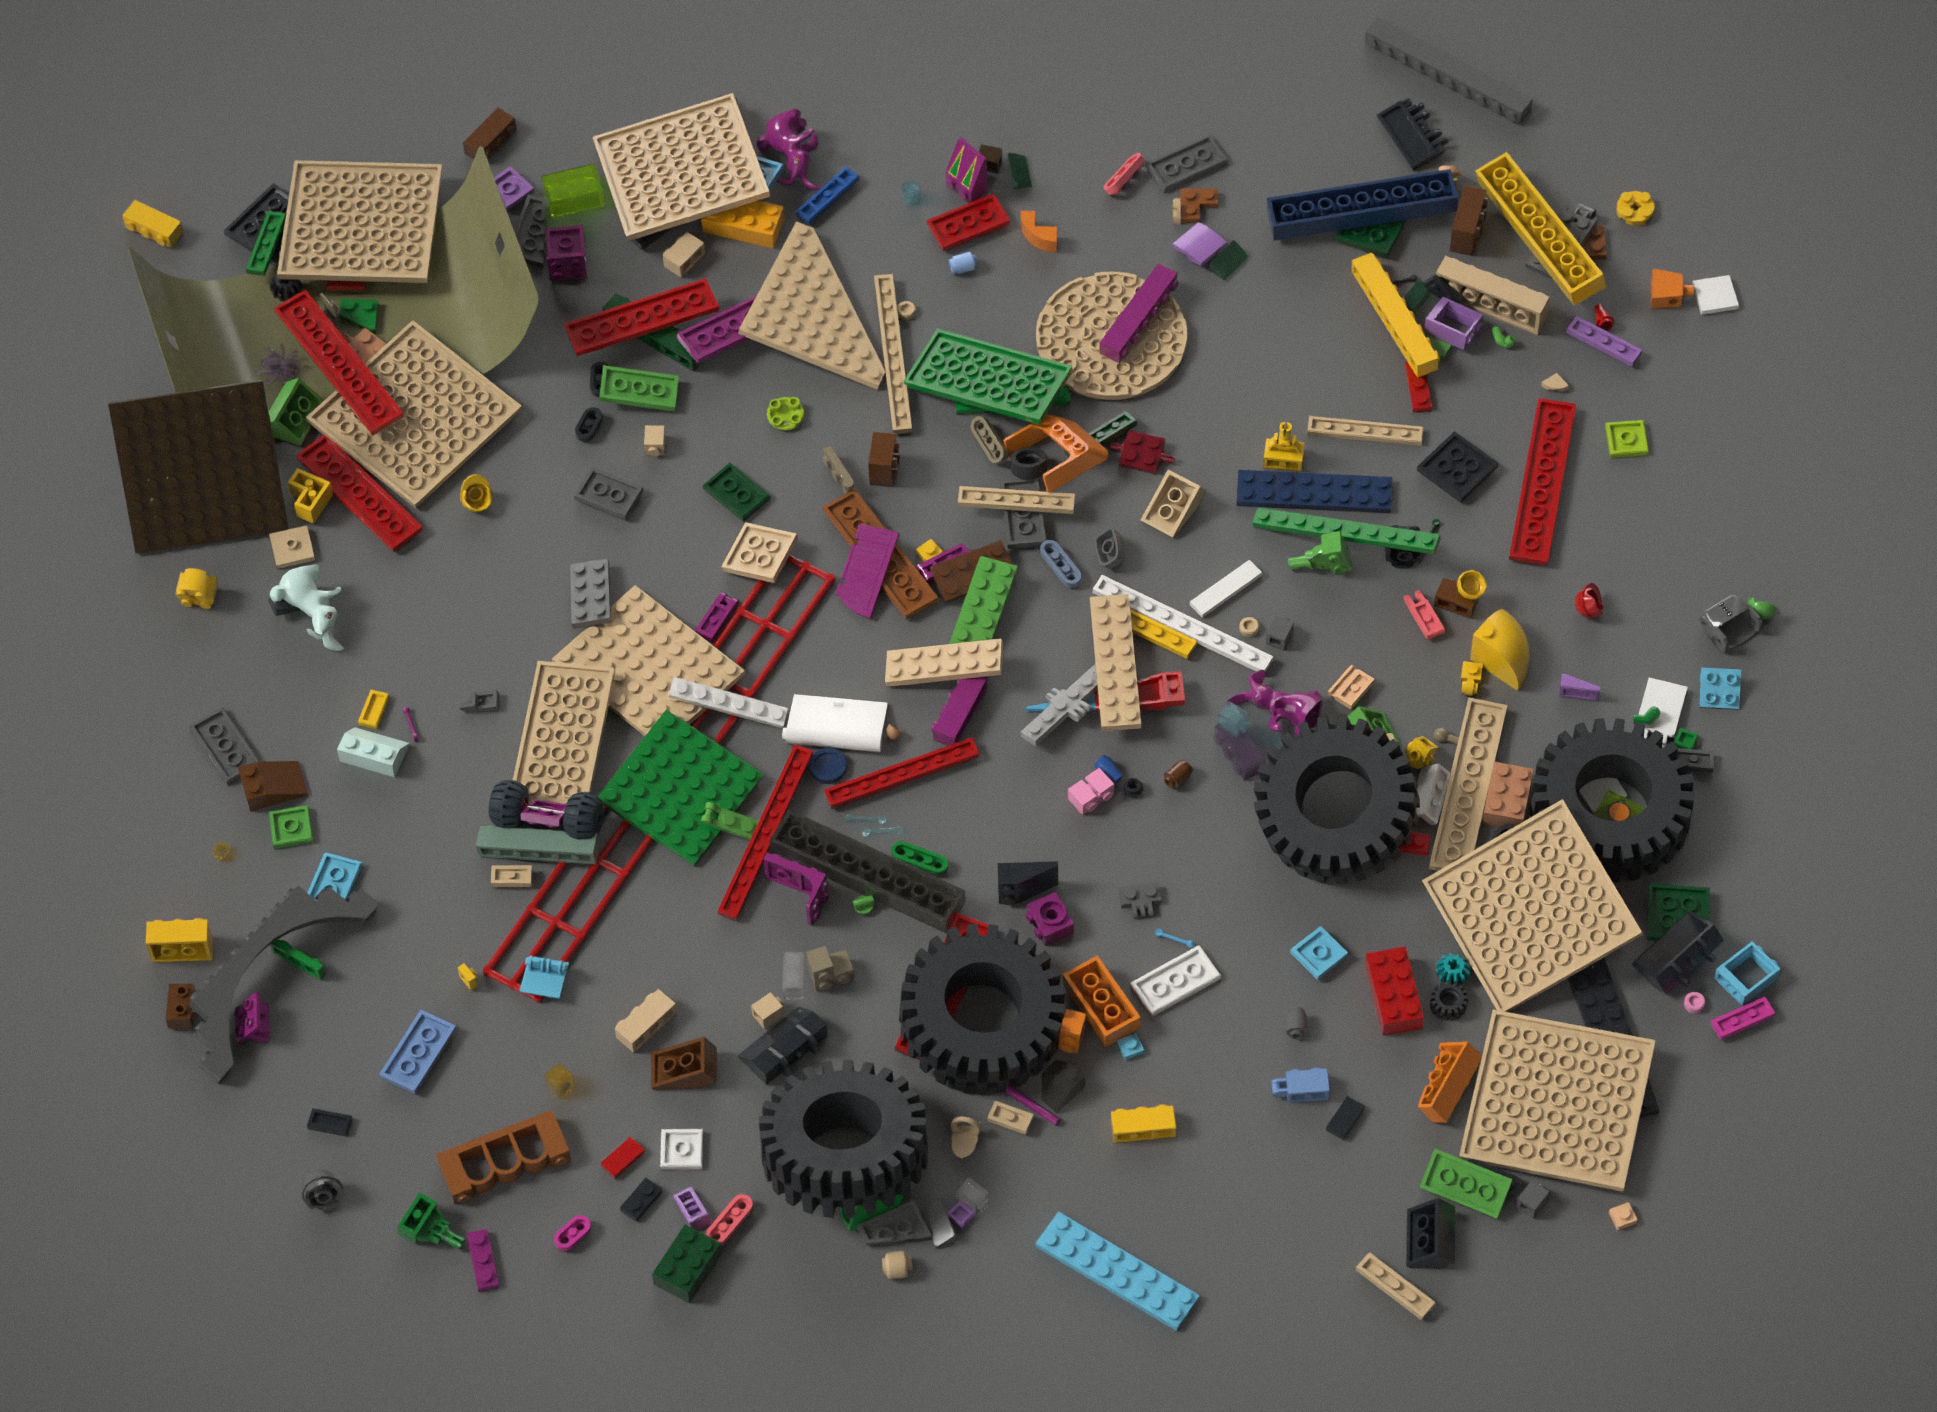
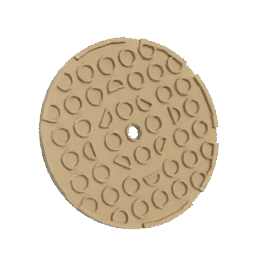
M1124 272L1094 273V276L1083 279L1079 277L1057 290L1048 299L1043 311L1040 312L1036 326V345L1039 357L1071 365L1073 372L1064 386H1068L1069 390L1078 394L1104 400L1127 399L1145 394L1169 379L1184 357L1187 344V326L1181 313V308L1175 299L1169 294L1167 302L1160 306L1157 316L1155 318L1152 317L1146 331L1141 332L1138 342L1130 347L1127 357H1123L1118 363L1099 354V343L1145 280L1137 278V275Z

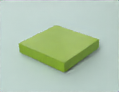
M1644 420L1605 423L1610 458L1646 456L1649 454Z

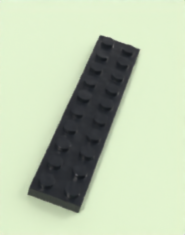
M1604 957L1568 977L1585 1027L1633 1036ZM1649 1079L1640 1118L1659 1114L1660 1111Z

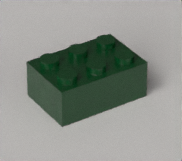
M684 1224L653 1271V1285L690 1303L722 1254L721 1243Z

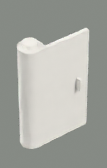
M794 694L787 728H783L782 739L786 740V744L881 752L883 727L888 703Z

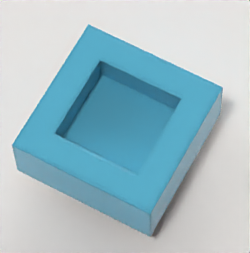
M1136 1033L1117 1040L1118 1047L1125 1060L1144 1054L1143 1046Z

